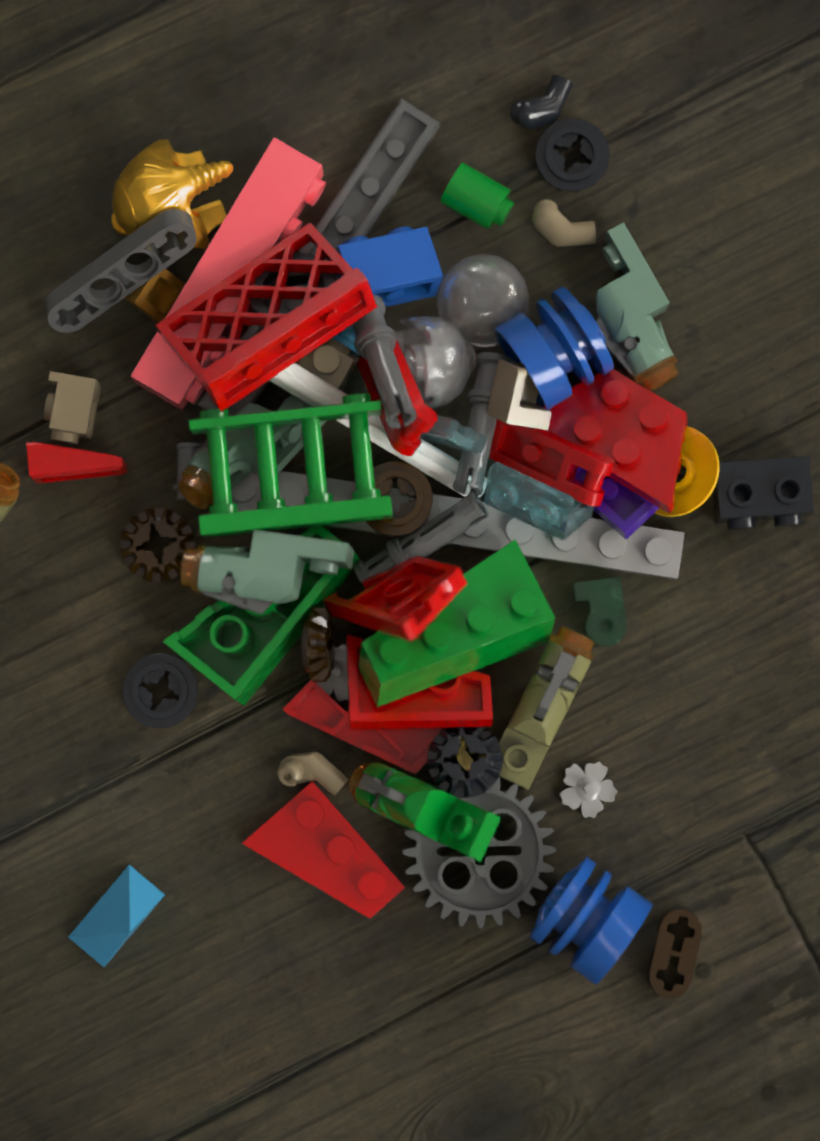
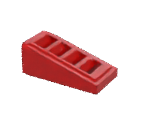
M34 441L26 442L29 477L37 484L119 476L128 473L127 463L122 457L117 455Z

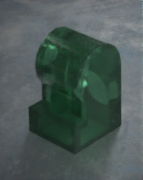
M615 577L571 584L574 603L587 602L588 614L584 620L583 627L586 638L598 647H609L621 641L626 633L627 625L621 578Z

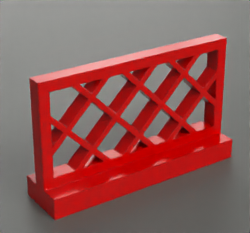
M308 223L155 326L163 339L207 390L211 401L222 412L376 309L377 305L368 279L358 268L353 270L311 223ZM309 242H312L317 248L314 260H293L294 252ZM264 272H279L275 286H254L256 278ZM289 272L311 273L307 287H286ZM321 273L341 274L343 276L327 288H317ZM226 297L240 298L236 312H217L215 310L217 303ZM250 298L272 299L268 313H247ZM282 299L304 300L303 304L288 314H278ZM187 323H201L197 338H178L174 332ZM232 324L229 339H208L211 325ZM243 325L264 326V330L249 340H239ZM204 351L225 352L222 358L204 369L201 366Z

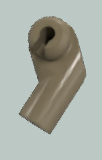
M545 199L535 204L532 216L534 227L550 244L557 247L596 244L594 221L570 223L557 209L558 206L554 201Z
M315 751L291 754L281 761L277 770L278 779L285 786L292 787L301 783L317 781L333 796L349 780L322 754Z

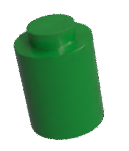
M464 162L455 171L440 200V203L487 230L494 223L501 227L515 202L508 199L511 189Z

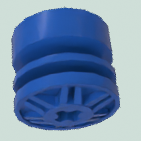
M563 286L554 290L551 295L558 313L543 298L536 302L537 313L541 324L537 327L525 314L519 312L494 328L495 335L505 356L523 364L538 390L536 403L547 410L552 409L572 396L571 385L566 375L572 371L581 382L588 386L594 382V376L587 361L603 376L614 369L605 337L586 307L580 304L569 290Z
M585 857L578 866L563 875L538 911L537 921L529 938L540 944L552 929L556 930L558 934L548 952L556 955L570 941L578 947L569 967L594 985H597L636 935L653 904L629 886L620 890L611 900L607 898L604 893L610 883L612 874L604 871L592 886L589 885L586 881L594 870L596 863L590 858Z

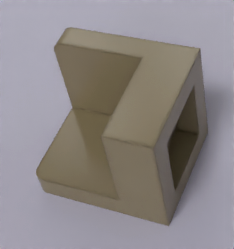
M499 359L486 414L506 424L548 430L552 412L536 404L538 390L521 362Z

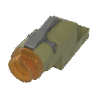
M562 626L557 636L551 635L500 739L499 745L503 754V766L500 777L529 790L594 657L590 653L595 644L594 641Z

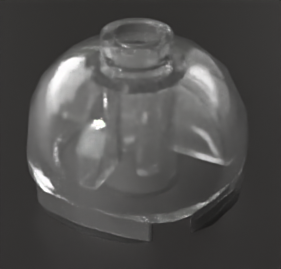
M478 254L463 258L448 270L439 287L437 306L442 325L454 339L469 347H495L500 345L498 339L504 338L501 334L496 335L494 328L519 312L527 316L530 297L525 279L513 264L499 256Z
M441 317L402 318L399 323L405 325V329L403 331H396L395 335L424 403L431 408L448 405L460 396L468 383L470 372L475 369L476 355L473 346L467 344L463 333L452 322Z

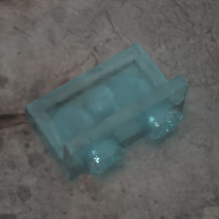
M499 462L494 463L489 468L484 499L485 504L563 541L593 515L594 506L580 503L574 500L572 496Z

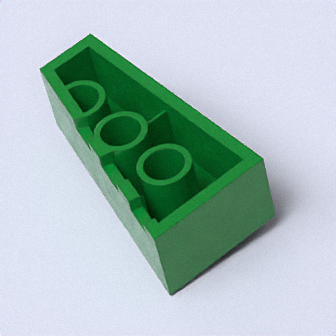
M323 526L311 527L300 535L301 537L342 542ZM354 552L351 570L338 568L337 575L310 571V564L305 563L297 600L281 604L272 603L263 614L218 601L213 606L209 605L196 615V619L179 632L175 631L162 642L234 700L245 706L302 635L304 620L306 616H310L312 608L324 607L323 599L334 594L354 570V564L361 559Z
M516 539L464 573L463 576L467 584L412 641L378 631L361 643L358 668L377 707L544 645L550 641L555 616Z

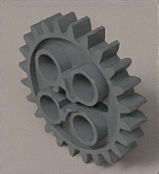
M500 777L485 793L475 797L459 799L495 815L500 813L510 815L516 825L514 835L505 841H499L492 837L488 846H519L522 850L519 855H488L484 857V864L477 865L475 864V859L469 856H439L437 849L448 846L416 831H405L406 836L416 840V847L403 850V855L416 857L417 862L405 870L406 874H420L422 878L414 886V892L428 889L431 894L427 898L425 906L428 908L440 901L443 904L440 917L445 919L455 910L458 912L459 926H463L466 923L469 915H475L478 928H483L486 915L491 914L498 926L503 925L502 911L507 909L516 918L521 917L517 903L523 900L527 904L534 906L536 902L529 893L532 887L540 890L547 889L545 883L538 878L540 872H554V868L551 865L543 862V856L555 853L556 848L543 845L542 840L554 832L553 828H539L537 824L546 812L541 810L530 813L528 808L534 797L529 795L521 801L515 798L518 791L516 783L509 787L506 792L500 791ZM499 861H509L516 868V880L509 887H496L491 882L490 870ZM450 862H462L469 869V881L462 888H450L443 881V870Z

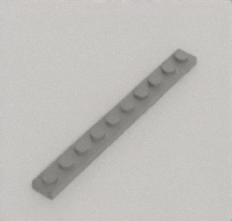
M280 471L278 473L280 499H285L286 506L305 505L304 497L309 496L307 475ZM252 472L231 491L233 504H238V512L257 510V501H261L259 476ZM326 478L328 494H333V502L352 500V492L356 491L355 482ZM390 488L389 496L391 497L393 518H398L401 504L416 500V498L402 496L400 489ZM432 494L433 503L429 517L421 526L458 503L462 498ZM483 502L489 517L473 525L446 544L497 552L516 539L524 557L677 580L685 532L640 526L626 540L605 520ZM365 521L325 525L327 527L385 535L377 533ZM408 533V534L401 535V536H398V537H399V538H405L406 536H408V535H410V534H412V533Z

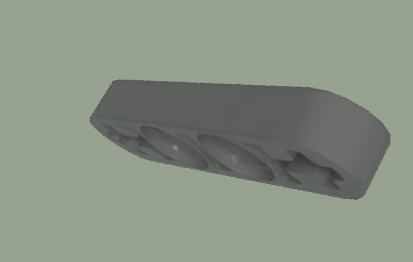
M170 209L159 213L52 290L45 300L48 324L52 329L58 332L69 333L83 328L187 254L197 241L193 219L189 213L179 209ZM141 252L150 255V258L142 264L134 265L126 262V259L134 253ZM107 278L114 281V284L105 290H95L90 287L98 279Z

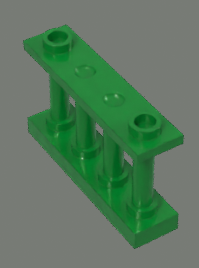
M355 394L342 397V404L235 416H229L228 409L222 412L219 409L201 411L200 419L189 420V425L194 435L207 434L214 506L209 507L210 515L199 516L201 536L210 538L253 533L254 530L267 532L392 519L391 497H381L380 489H375L368 424L369 416L382 415L381 401H371L370 394ZM349 419L356 491L352 492V500L333 502V494H328L320 422ZM301 424L309 496L304 497L305 505L286 506L285 499H280L273 426ZM254 429L261 501H257V510L238 512V504H233L225 431Z

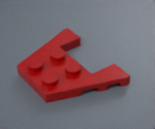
M311 680L283 708L288 715L415 775L427 763L430 743L442 728H447L349 729V712H346L316 682Z

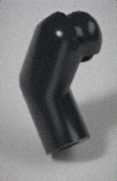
M553 75L544 96L527 101L520 99L513 103L510 109L511 120L525 129H535L553 124L560 116L573 83L564 77Z

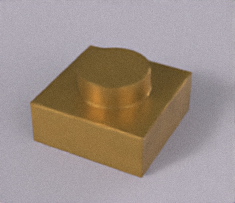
M164 269L126 296L125 300L153 321L159 323L166 318L184 288L185 283L167 269Z

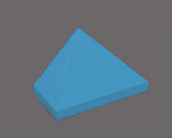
M128 865L68 938L101 966L105 967L165 894L135 868Z

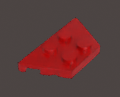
M614 369L604 376L600 373L594 375V382L588 386L583 382L571 388L572 396L549 410L552 412L547 431L592 452L611 457L615 460L611 475L608 477L670 514L674 509V493L677 475L680 473L682 444L685 441L688 423L687 412Z
M415 556L399 565H395L387 571L362 580L365 590L348 600L339 598L337 593H334L323 599L334 617L412 641L463 589L467 582L459 567Z

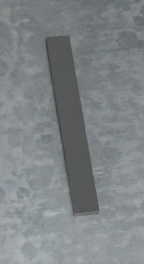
M402 98L315 227L336 251L338 245L352 237L368 236L440 127L438 121ZM309 242L301 248L299 253L315 255L317 248L312 242ZM301 284L293 287H307L308 284ZM282 299L279 314H288L303 304L304 300ZM250 325L241 340H249L263 329L259 325ZM268 380L227 408L228 415L235 416L248 403L256 404L271 381ZM206 391L198 403L199 407L204 410L218 409Z

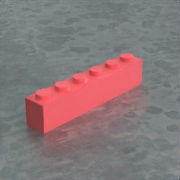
M274 137L166 318L298 231L303 223L298 217L305 205L309 204L313 207L325 188L326 182L321 180L323 177L322 165ZM226 297L217 303L215 311L236 312L240 298ZM251 299L249 302L247 313H250L252 311ZM187 323L174 333L178 338H197L201 323ZM212 324L208 339H228L226 337L232 329V324ZM158 331L131 374V378L136 384L182 411L188 401L195 404L205 389ZM204 351L201 366L204 369L207 368L211 362H216L222 358L225 352Z

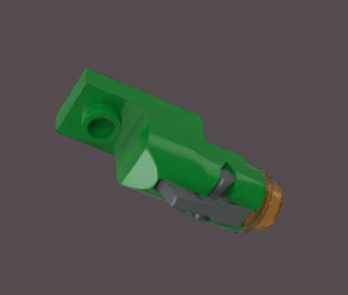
M371 762L359 766L350 778V792L360 806L480 862L501 817L379 762Z

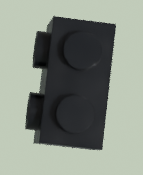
M810 456L719 462L718 481L713 490L715 523H727L728 530L756 528L755 521L774 519V527L802 525V517H808L814 513Z

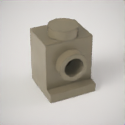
M331 338L301 358L298 365L343 391L360 358L350 354L351 350Z
M50 371L48 381L56 387L55 394L48 393L44 409V420L50 421L49 428L52 430L50 440L69 445H78L79 438L91 440L101 385L93 378Z

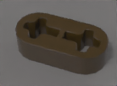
M673 909L662 916L658 924L651 954L648 982L658 995L665 998H676L688 990L697 959L702 926L695 914L685 909ZM679 916L686 917V926L693 928V933L691 937L686 936L682 938L679 951L672 950L674 935L667 932V926L669 923H677ZM670 955L677 956L675 971L682 975L681 983H672L670 990L663 989V981L656 978L658 969L666 970Z

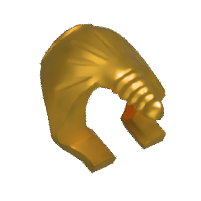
M160 139L154 142L129 162L114 184L112 195L114 213L111 221L113 229L121 235H130L165 210L179 209L189 213L193 219L197 239L193 248H207L209 246L208 234L214 228L221 226L227 215L220 200L192 210L190 202L196 195L201 194L202 191L208 190L210 186L213 187L216 183H220L223 178L229 177L233 172V165L229 161L211 162L208 164L205 162L201 150L190 154L177 153L173 150L168 139Z

